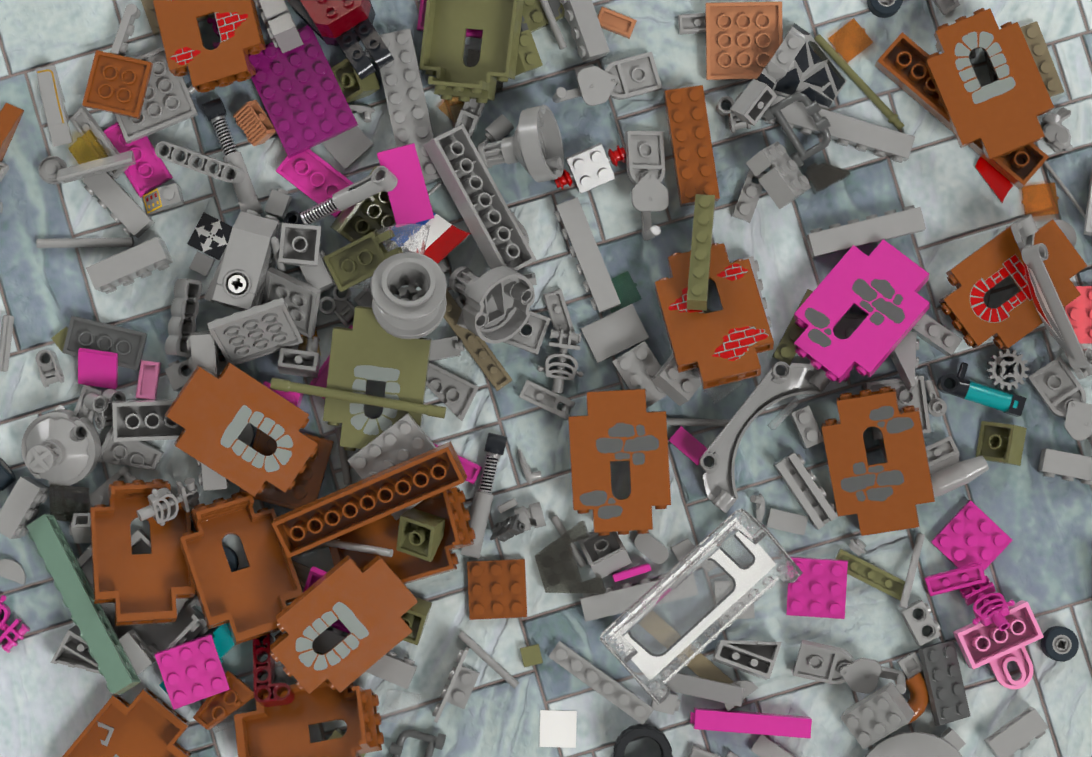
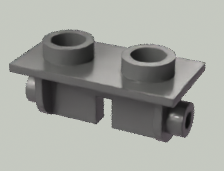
M520 514L496 523L492 529L493 534L490 540L498 538V540L505 542L514 537V535L523 533L525 531V524L517 520Z

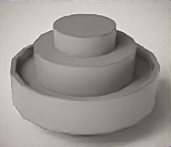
M57 156L46 157L39 164V176L48 184H60L61 182L57 181L58 171L67 168V164Z

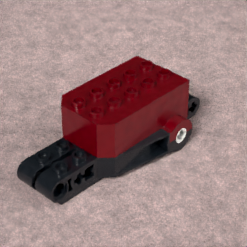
M287 0L292 9L327 45L339 46L361 80L376 71L370 61L371 58L379 69L394 60L387 46L373 27L375 11L370 0ZM359 41L363 43L364 47L366 48L365 50L362 49V47L358 43Z

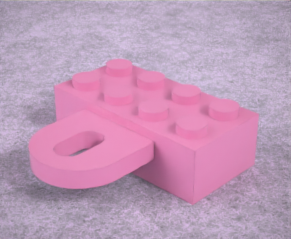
M1024 600L1015 603L1013 606H1008L1010 614L1005 616L1010 626L1005 631H1000L994 622L984 626L980 621L977 625L971 623L953 631L968 667L976 669L989 663L998 683L1009 689H1020L1030 682L1033 676V664L1025 646L1044 637L1029 603ZM1009 661H1015L1021 674L1018 680H1013L1008 672L1007 663Z

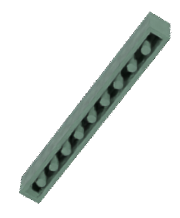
M50 514L42 515L26 526L29 530L28 535L35 542L37 553L44 559L46 563L45 568L52 575L55 581L54 586L61 592L63 603L69 608L73 622L78 625L81 631V638L87 643L90 655L98 664L99 673L107 681L106 686L108 690L113 694H123L141 681L102 606L94 604V591L55 516Z

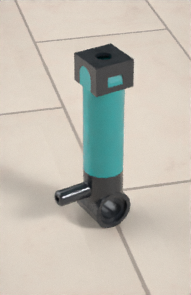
M964 362L961 363L957 376L946 374L937 381V387L942 393L988 406L1015 417L1022 415L1027 399L964 379L968 364ZM946 379H950L953 383L950 389L944 385Z

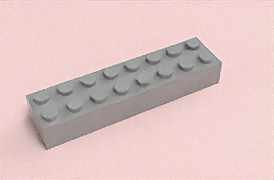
M409 28L379 35L394 58L392 62L380 68L396 147L415 143L425 184L439 182L442 179L423 146L432 140L434 135L411 30Z
M462 124L443 133L423 145L490 269L506 266L518 271L536 261L537 259L464 125Z
M210 331L193 332L189 339H187L188 351L191 350L192 355L189 358V370L194 372L199 365L218 378L220 376V364L216 341ZM197 460L198 467L201 466L202 469L199 474V485L203 486V491L228 488L230 483L228 479Z

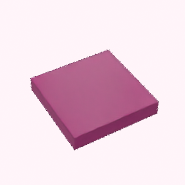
M79 348L78 384L116 389L118 386V353Z

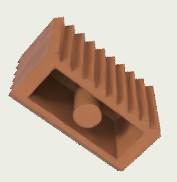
M257 100L245 103L233 115L237 125L242 128L247 140L253 146L265 143L276 133L273 124Z

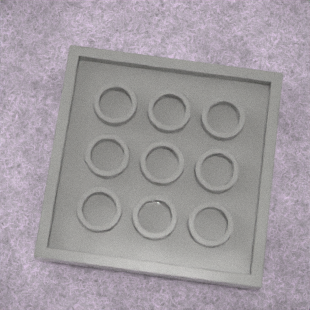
M164 47L134 58L152 62L153 67L140 118L136 119L115 114L127 144L198 115L183 76H174L169 71Z
M283 298L274 299L269 303L253 306L251 309L235 312L230 316L218 318L207 323L208 329L227 363L230 362L233 365L280 351L281 348H289L303 343L302 336Z
M407 413L347 461L359 476L365 479L432 450L436 446L412 416ZM420 502L408 506L404 509H401L395 513H392L391 515L395 518V520H398L400 518V515H402L408 509L411 510Z

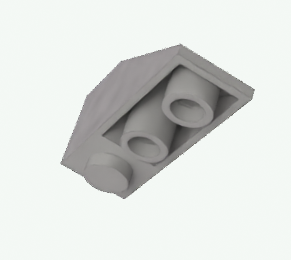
M911 331L890 354L907 391L910 393L918 384V375H915V368H918L919 357H916V350L919 349V339H917V332Z

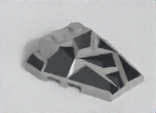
M795 23L784 37L783 42L769 63L756 79L767 84L776 95L788 97L795 93H802L807 95L811 102L816 100L820 108L825 110L830 108L847 82L811 34Z

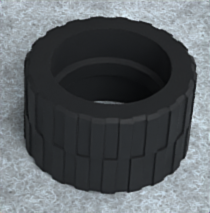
M640 723L631 725L626 730L624 729L620 736L617 737L613 748V757H625V749L628 743L634 738L645 736L657 742L661 750V757H673L671 745L665 734L650 724L642 725Z

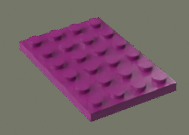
M308 25L298 30L304 45L282 53L280 47L276 48L274 43L271 42L265 45L266 49L262 50L259 54H248L249 61L255 67L257 74L251 76V79L289 158L358 126L313 30Z

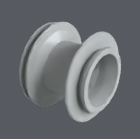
M414 252L392 255L378 265L371 279L372 310L375 319L387 333L401 339H418L430 334L438 327L445 315L447 306V283L441 267L426 255Z

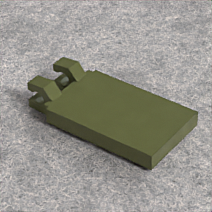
M392 229L381 234L373 231L323 257L340 292L372 277L378 265L388 257L403 253L401 247L388 252L383 243L395 237Z

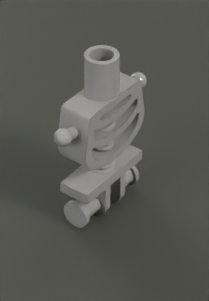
M551 329L550 339L558 338L559 342L548 341V346L560 347L559 353L549 354L545 359V366H538L537 370L539 372L545 371L546 377L553 378L552 392L563 393L565 380H574L575 375L578 377L583 376V372L577 371V360L567 354V349L580 350V345L571 344V340L580 343L582 333H572L569 330V333L565 334L563 333L564 329L560 331ZM568 338L567 343H562V339ZM554 357H559L558 361H552L549 363L550 359ZM566 358L571 359L574 362V366L567 363ZM557 365V368L549 369L551 366ZM565 367L570 368L572 372L565 370Z
M191 477L185 479L184 482L187 485L185 487L180 481L176 482L179 494L175 496L168 488L153 489L152 494L148 496L149 506L136 511L139 520L142 522L153 517L158 524L164 526L166 521L172 520L177 516L179 510L178 503L181 502V506L186 512L190 511L188 503H190L191 507L200 504L198 489L194 484L195 479Z

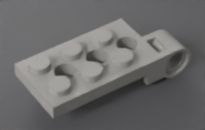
M462 309L457 325L468 329L464 323ZM529 311L530 316L525 325L531 327V334L523 335L520 330L516 335L503 343L538 355L551 318Z

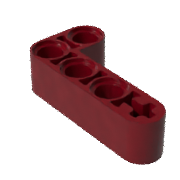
M271 634L253 639L254 697L264 707L288 705L295 698V693L288 684L275 683V660L270 655L272 652L270 645L274 643V638ZM263 655H268L265 661L260 662ZM267 673V679L261 681L262 675ZM284 690H288L285 697H280ZM269 692L268 697L264 700H261V696L264 693Z

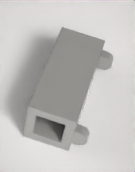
M457 336L432 340L429 362L461 356V351H464L462 340H458Z

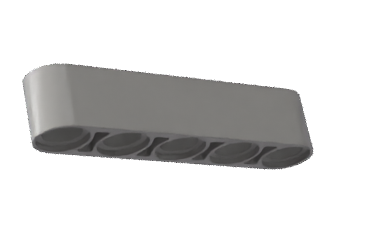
M164 141L159 142L155 147L157 157L219 180L240 184L245 179V172L242 168ZM168 147L169 151L166 155L165 150ZM185 153V159L182 161V154ZM199 159L202 160V164L200 167L198 166ZM218 165V171L215 173V166ZM235 171V177L232 179L231 173Z

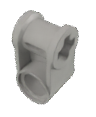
M52 350L39 351L36 354V362L43 386L46 388L49 387V384L63 383L64 375L56 353ZM46 353L50 355V361L47 364L43 362V355Z

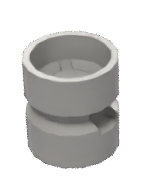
M540 502L530 504L528 508L522 506L514 509L515 515L520 514L517 520L525 524V531L530 530L532 526L535 528L546 526Z

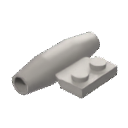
M951 436L926 447L935 497L942 496L966 485L989 470L983 456L959 462V451Z

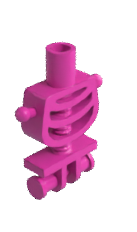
M985 576L987 580L985 583L959 589L960 595L963 599L965 598L968 606L974 603L973 611L976 617L972 621L974 625H977L979 621L984 626L994 622L1000 631H1005L1009 628L1010 624L1005 616L1010 614L1008 606H1013L1015 602L1014 600L1006 602L1002 594L994 593L996 592L994 584L990 582L987 576Z
M2 595L0 597V616L4 611L3 620L0 618V629L4 633L0 636V644L7 639V643L1 647L9 653L13 646L18 645V638L23 640L25 633L29 632L30 628L23 623L20 629L17 630L16 627L22 621L20 618H17L10 626L6 624L11 611L3 603L6 600V596Z

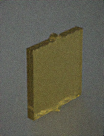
M88 130L82 137H78L77 141L68 148L78 164L108 157L91 130Z

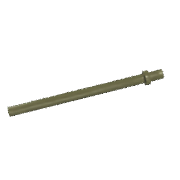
M818 34L814 40L889 119L888 122L892 123L898 130L903 128L905 125L897 118L898 115L894 114L829 43Z

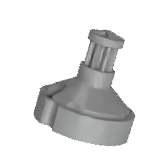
M546 105L522 110L514 136L503 138L502 141L483 142L478 145V153L487 169L492 168L493 165L519 162L532 178L539 183L555 180L563 174L564 149L561 133L554 114Z
M462 266L454 270L449 279L450 288L457 293L463 294L467 299L463 308V319L466 327L483 341L492 344L504 342L516 335L529 319V308L535 300L534 288L530 280L516 270L501 266L487 271L481 277H477L469 268Z
M54 410L36 418L28 426L22 439V457L26 467L35 478L46 479L51 486L64 487L79 482L95 469L101 454V442L96 428L86 417L78 418L71 410ZM80 427L85 428L86 435L80 432Z

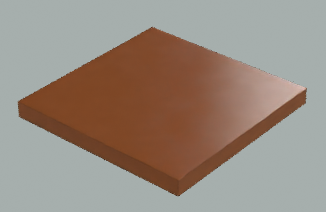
M257 429L252 448L262 455H271L275 452L277 443L272 437ZM306 434L318 443L316 446L318 450L312 458L309 457L306 461L307 466L301 474L298 473L295 477L296 483L293 488L283 492L268 481H265L266 486L260 494L257 493L255 497L252 495V497L292 510L317 500L334 441ZM240 488L239 492H242V494L247 493V491Z

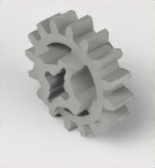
M1005 349L1004 354L1001 350L997 351L998 356H991L993 362H987L991 366L990 369L986 370V372L991 373L988 379L994 380L993 386L999 384L1000 390L1004 386L1006 391L1011 390V386L1017 389L1018 384H1024L1022 378H1028L1025 371H1028L1029 368L1024 366L1028 361H1022L1023 354L1017 356V350H1013L1010 353L1009 349ZM1003 357H1010V358H1012V360H1010L1009 362H1006V361L1003 360L1002 358H1003ZM1010 366L1009 372L1011 373L1005 374V367ZM1009 378L1010 380H1013V382L1007 383L1003 382V380Z

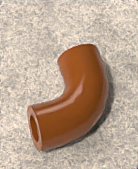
M920 672L909 679H905L906 686L910 692V698L907 703L915 713L910 723L924 713L929 702L926 682Z

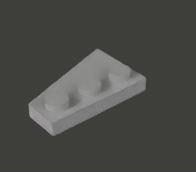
M429 362L426 386L463 421L479 387Z

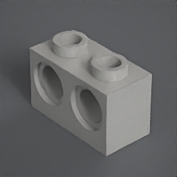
M918 600L908 605L906 609L899 610L917 645L922 646L941 636L939 633L941 628L936 619L933 620L930 613L932 611L927 602L924 603ZM916 608H919L921 610V616L915 619L913 617V611ZM928 625L930 627V633L927 636H924L922 634V628Z

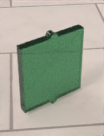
M628 271L611 279L621 303L619 306L611 308V313L642 299L636 288L637 284L633 282Z

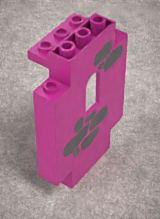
M884 239L869 256L853 245L794 313L795 323L802 329L806 328L794 342L795 352L802 358H808L811 361L810 364L817 370L821 368L826 372V377L833 382L835 380L838 383L846 382L850 378V371L854 366L859 374L862 376L867 375L870 378L928 311L930 302L920 296L918 292L929 280V273ZM855 304L866 312L868 316L849 338L839 339L834 335L833 329L852 305Z

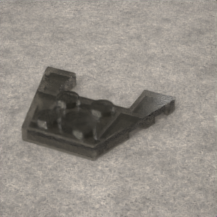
M580 521L556 541H553L534 555L545 593H607L602 576L582 582L571 543L589 538L585 521Z

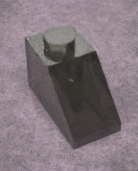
M814 163L808 166V171L804 173L814 194L850 175L849 170L826 163L819 165Z

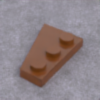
M231 671L225 673L230 689L208 697L193 716L207 730L212 729L254 698V690Z

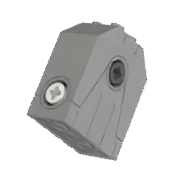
M252 210L240 212L232 227L212 300L225 307L239 311L263 305L267 270L270 267L275 268L276 266L270 240L272 237H277L280 245L282 224L279 223L280 220L270 215H265V218L261 217L258 212Z

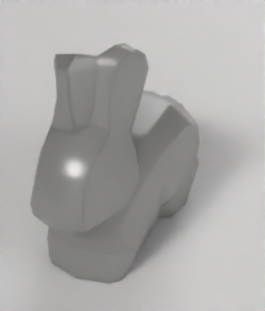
M1064 107L1056 114H1047L1042 118L1045 124L1042 128L1045 135L1043 140L1056 153L1073 149V146L1070 144L1071 135L1069 129L1062 125V122L1070 117L1071 111Z

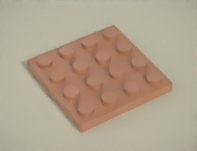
M782 1L705 3L706 80L757 79L783 42Z

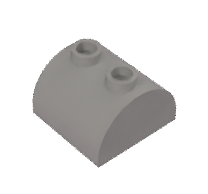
M282 223L278 262L295 266H318L321 226Z

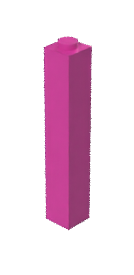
M694 707V712L690 713V724H693L694 729L811 738L812 718L808 716Z

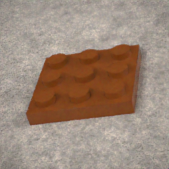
M96 50L82 105L87 108L139 119L153 63Z
M525 559L467 562L470 620L527 617Z

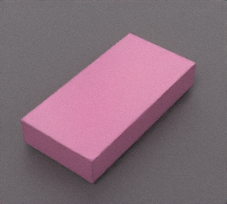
M141 360L136 398L156 400L161 368L160 362Z

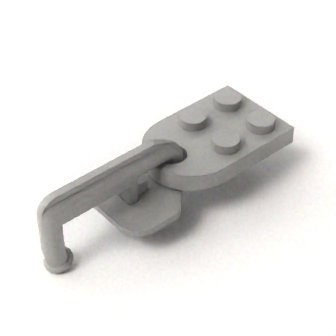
M648 52L612 62L605 70L597 66L582 69L577 75L579 88L566 91L563 87H559L552 100L555 103L582 96L583 101L587 105L596 106L607 102L609 96L617 100H624L661 90L662 84L653 54Z
M626 131L627 174L630 181L635 185L631 190L632 205L636 210L641 211L642 237L645 241H648L661 233L659 226H652L651 211H663L669 204L668 190L661 183L665 176L663 132Z
M1059 356L1027 379L1048 409L1054 415L1065 418L1064 427L1069 435L1076 441H1082L1087 438L1092 445V404L1086 403V394L1083 387Z
M807 640L801 641L793 669V676L829 684L847 682L853 691L865 694L872 693L877 687L879 677L896 680L897 685L895 687L900 694L906 692L905 674L900 670L882 667L878 661L868 658H860L854 661L853 656L843 648Z

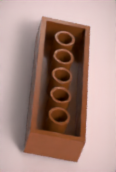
M703 85L665 90L664 101L680 207L695 205L696 194L715 195V202H717L720 196Z

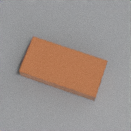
M601 7L597 16L601 28L630 39L637 22L635 19L605 7Z

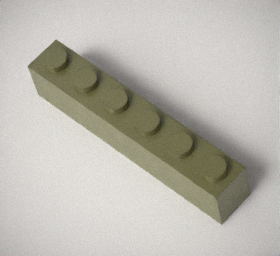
M695 195L687 291L688 310L707 311L715 195Z

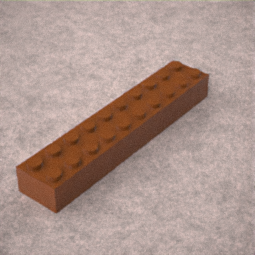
M902 32L874 66L954 133L925 65L929 54ZM979 141L968 145L987 161ZM1032 143L993 159L988 163L1020 189L1049 156Z
M450 441L276 517L271 524L287 557L290 558L462 484L466 481L467 474Z

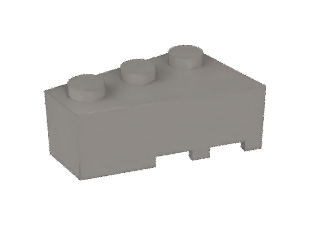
M77 625L73 626L66 633L50 663L68 665V667H77L99 673L98 664L90 655L87 643L81 638L79 627Z
M720 640L717 642L712 661L768 680L770 679L782 642Z

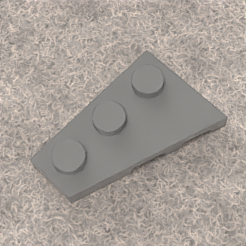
M110 427L101 447L98 462L155 470L164 452L143 441L113 442L112 427Z

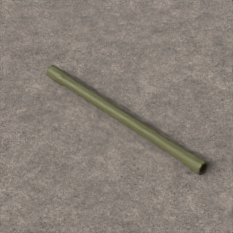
M272 378L270 389L326 397L420 413L443 419L446 414V407L425 405L278 378Z

